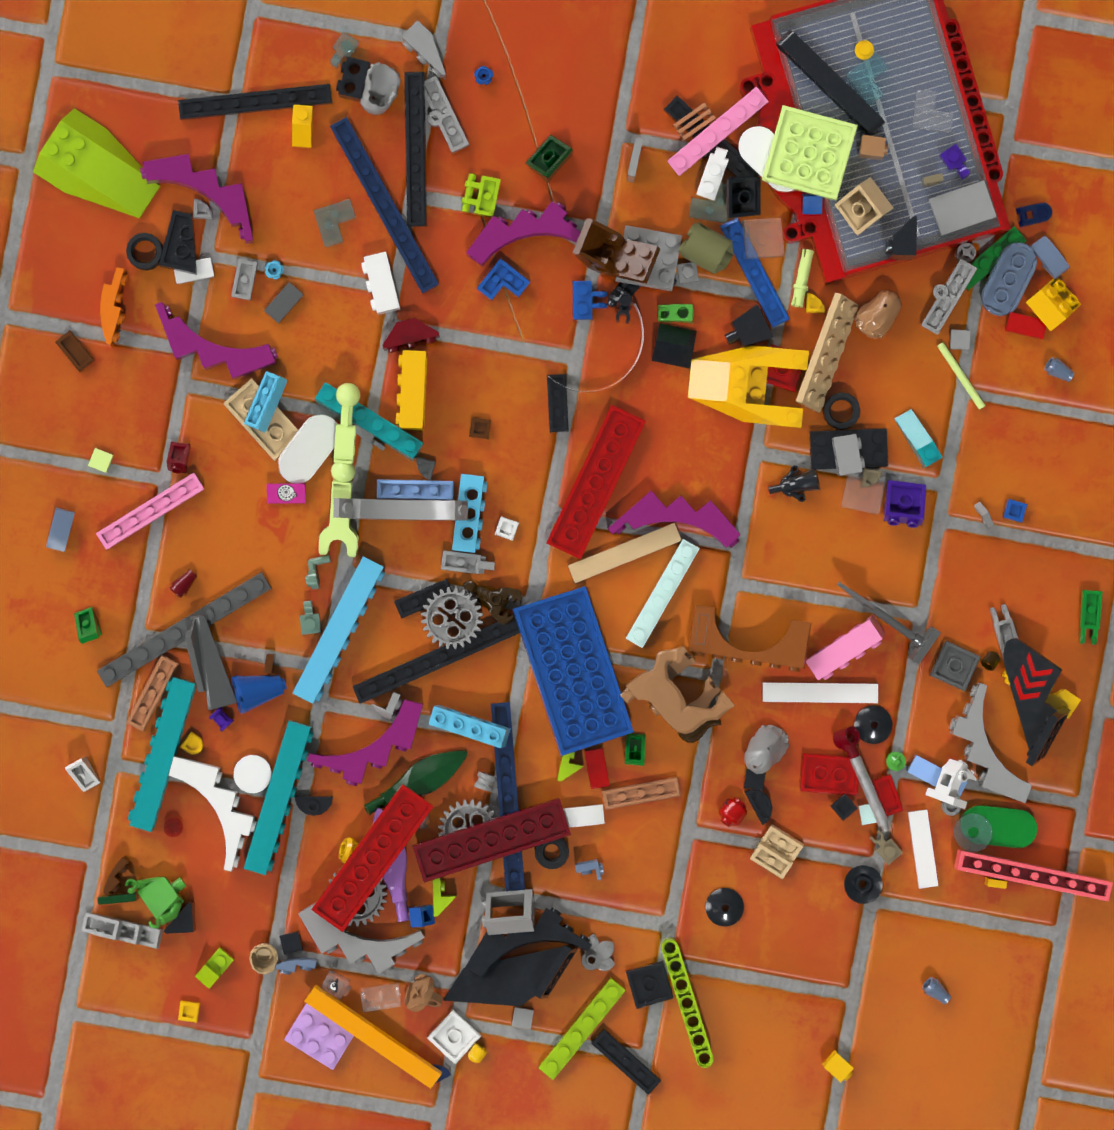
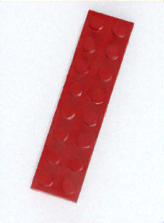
M610 406L546 544L581 560L643 429L645 420L618 407Z
M402 783L311 910L343 932L434 806Z

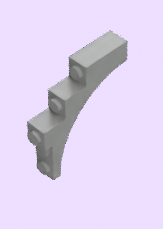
M977 682L970 691V696H972L970 703H966L964 707V718L957 715L955 719L952 718L949 729H951L950 734L971 741L970 745L967 744L964 750L965 760L986 767L985 771L982 770L979 775V786L1026 803L1032 785L1017 778L1008 771L997 759L988 743L982 716L983 700L987 685Z
M315 903L298 913L321 953L327 952L329 954L336 950V945L339 944L350 964L354 961L358 964L366 959L365 955L367 954L378 974L381 972L386 974L393 970V965L396 963L393 956L396 955L397 958L407 952L406 948L411 945L413 948L423 943L422 939L425 938L422 929L407 936L379 940L361 937L347 930L341 932L311 910Z

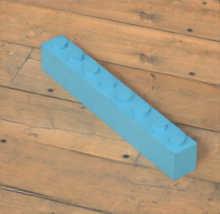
M364 556L362 557L293 694L312 704L315 701H320L324 693L322 691L324 684L328 685L333 676L330 673L333 666L337 668L342 658L339 656L342 649L346 650L351 641L348 639L350 633H355L359 626L357 622L359 616H364L368 608L365 605L367 600L374 597L377 591L374 587L377 581H382L386 573L383 571L384 567Z

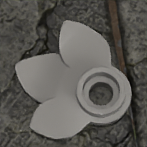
M595 934L589 936V943L592 944V947L581 958L583 967L587 970H610L615 965L614 961L609 958L614 951V943L611 941L599 943ZM589 957L594 958L593 964L588 962Z

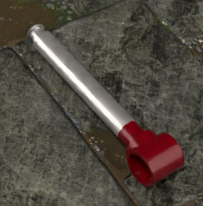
M853 726L838 730L833 734L835 746L842 749L843 752H847L876 822L882 828L881 832L884 833L891 830L888 825L889 820L857 749L860 741L859 731Z

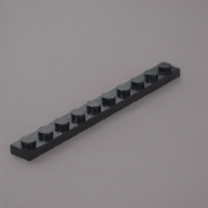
M514 618L513 621L505 626L500 622H496L481 629V632H474L477 638L470 637L471 644L465 641L464 648L460 644H457V650L454 649L453 645H450L449 650L446 649V645L352 686L359 703H364L519 634L520 631L516 619Z

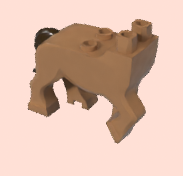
M684 646L659 651L656 654L653 669L641 673L626 684L627 688L620 694L627 704L635 697L638 700L645 699L652 704L649 708L656 716L661 714L667 723L678 732L680 738L688 743L700 740L710 727L721 726L720 717L735 706L722 691L717 698L716 704L711 708H707L715 695L721 691L710 677L705 681L704 691L696 701L686 705L680 690L672 682L680 672L696 662Z

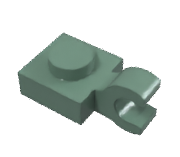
M304 601L305 615H300L302 635L321 633L319 613L313 614L312 601Z

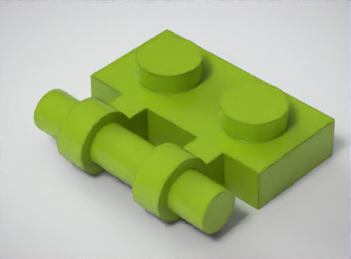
M469 174L468 181H465V196L462 197L461 204H463L462 212L469 213L470 206H476L475 214L493 217L501 179L482 176L481 183L475 182L476 175ZM474 189L479 190L477 200L472 199Z

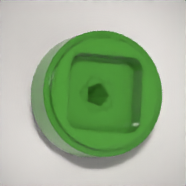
M891 752L886 757V765L893 771L903 769L906 764L904 755L899 752Z

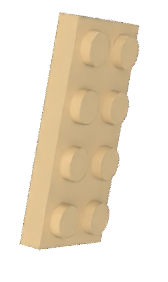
M251 378L223 404L268 455L276 461L298 432V429L278 407H276L265 433L244 424L259 389V385Z

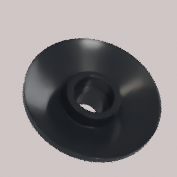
M868 706L856 715L854 727L859 731L862 741L869 744H878L889 737L893 723L890 714L885 709L879 706ZM874 721L878 724L875 729L871 728V723Z
M859 865L852 868L844 880L846 894L851 900L860 904H867L876 900L881 894L883 887L882 878L878 871L867 865ZM861 880L866 882L864 887L859 886Z
M717 889L709 895L706 901L707 916L716 925L731 926L738 922L743 915V900L732 889ZM723 905L729 906L727 911H722Z

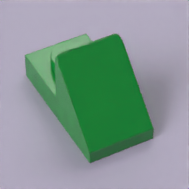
M92 607L74 613L78 639L81 644L97 639L102 635Z

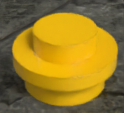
M862 40L855 46V55L861 60H868L874 53V46L871 42Z

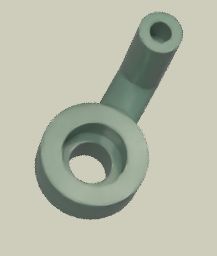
M330 555L308 560L309 571L308 575L305 576L307 587L311 586L312 590L320 588L316 565L331 562Z

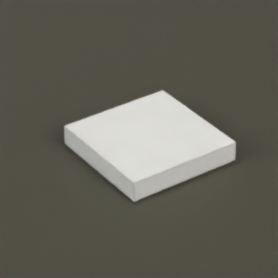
M453 1009L427 1039L456 1064L477 1042L481 1034Z

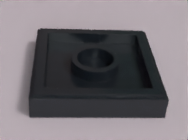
M663 960L626 971L636 1009L673 999Z

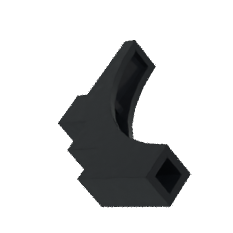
M553 907L550 910L546 908L532 932L508 933L506 937L503 936L504 934L488 935V932H486L465 968L483 979L489 969L499 959L511 951L528 944L560 942L575 946L587 953L591 949L592 944L589 943L590 939L586 936L574 934V929L564 924L563 927L560 925L563 921V917L560 916L561 912Z

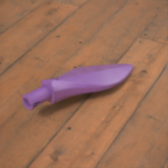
M377 809L373 823L383 811L382 809ZM405 847L382 877L390 892L392 903H395L398 922L410 920L406 904L408 898L406 893L407 852Z

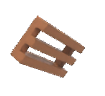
M703 103L673 124V126L685 141L716 118L711 113V110L708 109L706 103ZM704 109V113L680 129L679 126ZM705 116H709V118L706 121L698 125L696 128L688 132L686 135L683 133L685 130L693 126L695 123L703 119Z

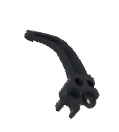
M620 282L610 293L607 305L611 308L615 306L619 308L616 314V322L619 323L621 316H626V324H629V311L633 305L632 296L641 286Z

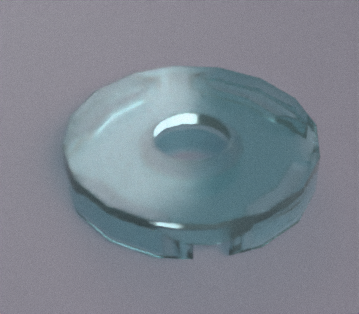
M968 813L961 816L953 829L957 844L962 849L970 852L986 848L993 836L990 822L984 816L976 813ZM971 827H976L978 830V835L974 838L968 835V830Z

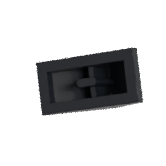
M192 900L178 914L177 918L165 928L164 932L166 934L189 933L196 930L195 904Z

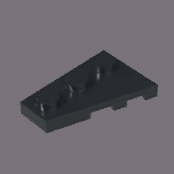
M173 210L159 262L160 267L197 275L192 214Z

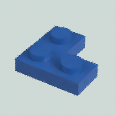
M500 258L477 287V290L492 301L504 286L519 298L530 284V281Z

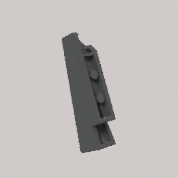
M191 616V629L186 631L185 641L197 691H206L208 710L236 703L237 700L205 616Z

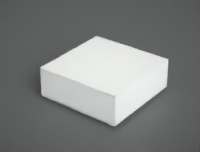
M501 516L495 535L513 541L519 522Z

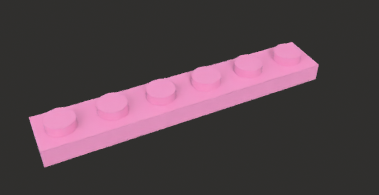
M755 87L667 162L681 176L769 101Z
M192 473L96 534L105 549L108 550L200 493L205 488L196 474Z

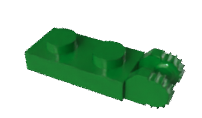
M1082 590L1079 622L1080 644H1084L1086 641V629H1092L1091 644L1096 645L1103 591Z

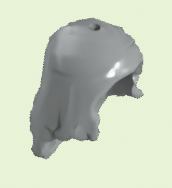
M380 62L370 65L360 102L367 113L381 115L389 109L398 95L401 81L398 72Z
M762 725L748 744L744 756L746 767L756 774L767 772L774 764L781 761L780 759L786 753L789 747L788 735L774 725Z

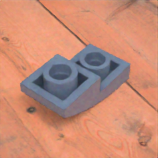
M1046 236L1030 246L1034 250L1035 256L1042 262V267L1054 279L1070 269L1064 257Z
M56 507L46 545L47 548L65 552L75 512Z
M306 957L291 958L278 962L276 969H279L280 973L288 975L296 971L297 965L302 970L311 971L312 968H316L318 959Z

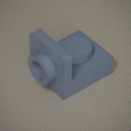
M598 859L575 863L577 873L581 872V875H587L596 869L597 879L601 880L604 870L602 863L598 864Z

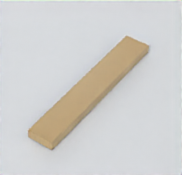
M675 523L568 565L574 582L577 583L682 540Z

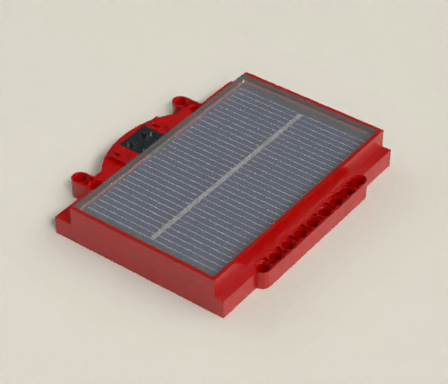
M824 0L772 15L768 21L751 25L750 32L762 73L743 79L739 92L745 97L749 92L744 90L743 85L749 83L753 86V89L757 87L769 101L760 110L757 126L767 128L775 135L783 105L855 124L776 46V43L789 30L795 32L885 121V124L873 136L886 138L885 144H888L887 156L884 155L882 160L859 158L860 139L862 135L867 134L857 127L837 201L823 197L822 214L802 213L803 194L809 193L798 190L779 192L769 185L777 199L795 215L796 223L785 227L782 233L783 240L788 244H793L811 238L825 285L909 261L888 260V255H885V243L913 216H917L916 256L913 259L957 247L963 243H971L1002 234L1011 229L998 187V182L1003 177L1002 166L960 24L956 19H949L944 0ZM945 26H953L954 32H947ZM862 40L869 41L874 46V53L868 60H861L855 55V46ZM951 44H958L960 51H953ZM956 62H963L965 69H958ZM768 78L771 80L772 84L770 86H764L762 84V79ZM962 80H968L971 87H963ZM973 98L976 101V106L968 105L967 99ZM974 116L981 119L980 125L973 122L972 118ZM978 135L986 136L987 142L981 143ZM957 144L967 159L963 165L970 172L969 176L961 180L955 169L949 171L939 157L942 152ZM983 154H991L992 161H986ZM990 171L997 173L998 178L996 180L989 177ZM943 174L944 180L940 184L922 187L921 179L923 177ZM871 177L893 206V209L857 236L835 204L860 183ZM984 180L996 218L940 236L928 199ZM811 224L814 226L815 231L807 233L805 225ZM794 230L796 238L791 239L787 237L786 231Z

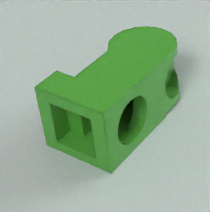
M693 304L658 305V321L694 324Z

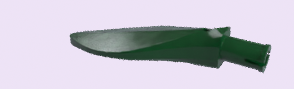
M451 751L439 753L416 762L393 786L381 793L380 797L364 804L367 814L371 815L377 809L386 807L402 783L419 796L428 795L447 783L460 768L467 757V752Z

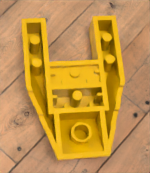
M746 346L692 359L688 398L742 422L801 428L803 408L764 405L768 367L807 370L809 351Z

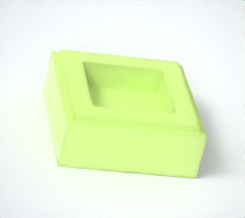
M95 448L88 466L107 473L114 455Z

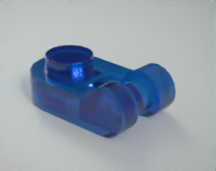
M1037 203L1016 208V213L1020 218V228L1048 221L1052 216L1051 206L1047 203ZM1032 212L1033 218L1028 219L1026 213Z

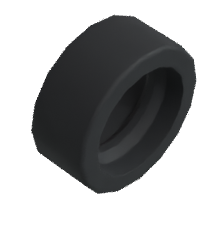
M140 233L133 236L126 248L127 258L130 263L136 268L145 271L159 266L163 251V245L159 239L148 233ZM145 240L152 242L156 247V256L148 263L138 261L134 255L135 246Z
M848 393L834 394L824 404V419L834 429H847L859 419L860 405L856 398ZM846 400L851 404L853 414L847 422H837L831 416L830 410L834 402Z

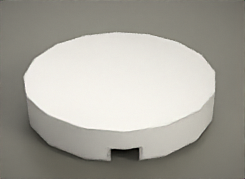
M249 755L237 762L233 777L236 785L241 790L247 793H257L263 791L269 785L272 769L265 758L258 755Z

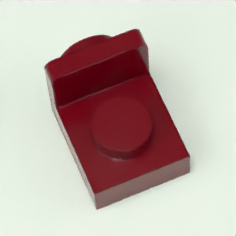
M171 442L166 461L168 471L176 474L187 473L190 444Z

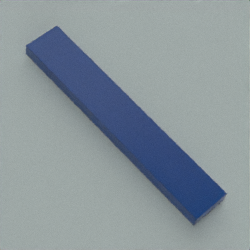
M738 218L721 225L720 228L724 236L733 242V253L771 327L774 328L788 321L790 318Z

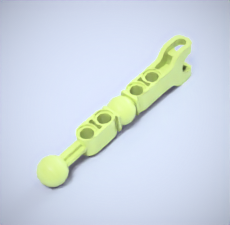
M344 383L336 391V399L342 405L341 423L336 424L335 463L331 469V475L334 480L332 481L330 523L319 536V554L326 555L329 551L330 543L333 540H341L346 544L347 555L349 557H356L359 535L351 527L350 518H333L334 498L352 499V479L356 473L353 465L356 426L352 425L353 406L360 400V391L356 385Z

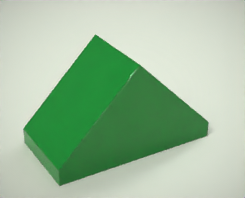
M626 735L625 764L644 766L646 735Z

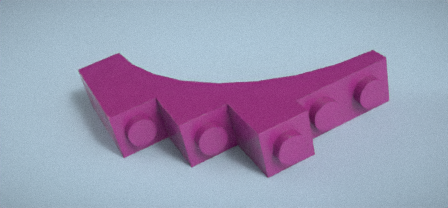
M551 202L539 219H536L537 215L531 210L525 211L522 209L509 227L507 226L508 222L502 217L496 218L493 216L466 254L483 266L493 254L517 240L531 236H554L577 243L581 232L576 229L577 225L571 220H564L567 216L566 208L559 202L556 204Z
M404 699L399 714L391 727L378 740L365 748L343 755L310 753L307 761L312 762L311 766L322 769V766L330 767L329 771L339 774L341 771H344L343 779L347 780L346 783L349 785L357 786L358 783L362 784L368 762L371 763L372 767L382 769V766H387L392 745H396L395 749L405 752L407 749L412 748L423 704Z

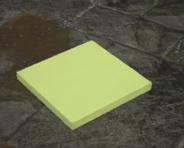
M783 105L762 181L837 201L858 125Z

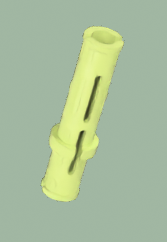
M802 249L796 284L793 285L794 294L791 306L803 308L805 293L808 291L807 284L814 254L813 250Z

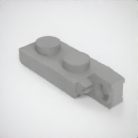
M443 551L441 570L484 574L485 569L495 570V563L486 562V557L482 555Z

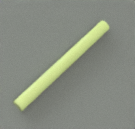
M944 342L937 346L978 409L980 410L986 406Z

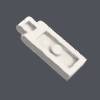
M717 147L715 154L710 153L696 195L715 201L729 161L726 158L728 150Z

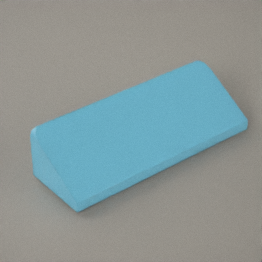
M268 371L265 372L245 419V425L264 433L267 431L287 384V379Z

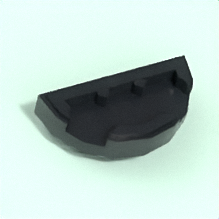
M750 789L744 791L761 824L764 825L769 821L772 814L773 806L770 798L760 790Z
M295 796V802L300 811L312 816L321 815L327 811L333 801V796Z

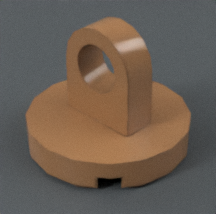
M420 974L415 977V982L413 985L410 984L405 993L404 1001L405 1005L408 1006L407 1009L419 1012L426 1005L440 1007L443 997L433 992V979L426 974Z

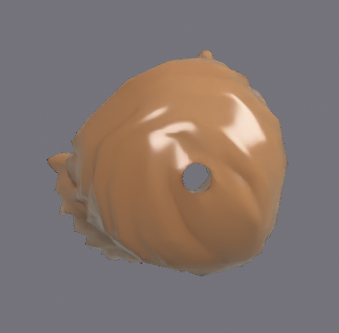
M891 290L879 291L871 301L862 305L860 310H858L856 317H854L856 327L873 339L885 336L902 309L900 296Z

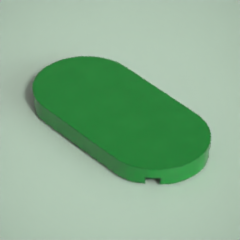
M975 805L965 811L960 820L962 833L969 841L976 844L1023 848L1031 844L1037 835L1036 820L1030 813L1020 809Z

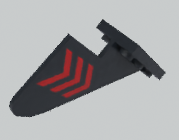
M1012 638L1006 642L1004 648V666L1029 748L1027 752L1029 757L1026 763L1034 766L1045 758L1070 709L1063 706L1058 710L1045 702L1063 669L1022 640Z

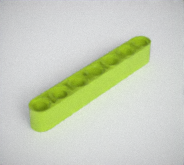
M666 938L661 943V950L694 1056L700 1067L708 1068L713 1063V1055L677 941L673 938ZM669 942L675 944V949L672 952H667L664 949L665 945ZM673 961L681 963V967L678 970L670 968ZM680 979L687 982L683 989L676 987V982ZM690 998L692 1000L691 1006L684 1007L682 1005L683 999ZM691 1016L698 1018V1022L695 1025H689L687 1021ZM702 1035L704 1040L702 1043L696 1044L693 1041L694 1037ZM703 1053L710 1056L706 1062L699 1060V1056Z

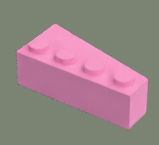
M874 615L868 617L865 623L853 627L848 634L838 637L831 645L828 644L807 658L806 663L817 680L821 678L824 680L828 679L838 667L842 670L850 664L849 660L855 657L857 660L866 654L865 650L869 647L874 649L882 644L881 640L886 633Z

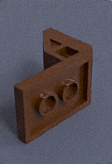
M588 218L585 220L573 250V254L584 265L597 273L647 284L660 252L658 246L625 239L619 232Z

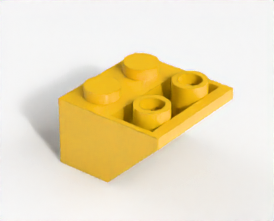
M1058 277L1056 279L1053 278L1026 302L1050 331L1066 320L1081 305L1078 298L1069 291L1065 283Z

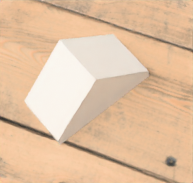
M83 757L65 767V770L83 792L100 783L87 757Z

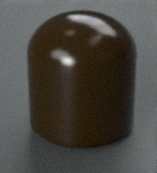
M989 651L982 659L981 664L985 669L993 671L1000 662V656L994 651Z

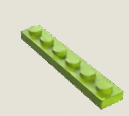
M610 978L538 1068L554 1080L626 989Z

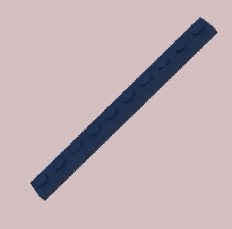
M345 117L334 123L330 128L422 294L439 285L437 279L349 120Z
M510 702L491 703L492 722L511 728L506 746L503 748L494 746L500 816L519 810ZM522 851L503 857L506 891L525 890Z

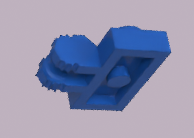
M573 281V320H592V309H606V303L592 304V297L603 298L607 296V292H592V281Z

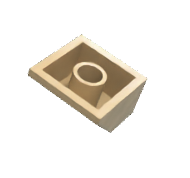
M871 177L860 183L835 204L857 236L893 209V206Z

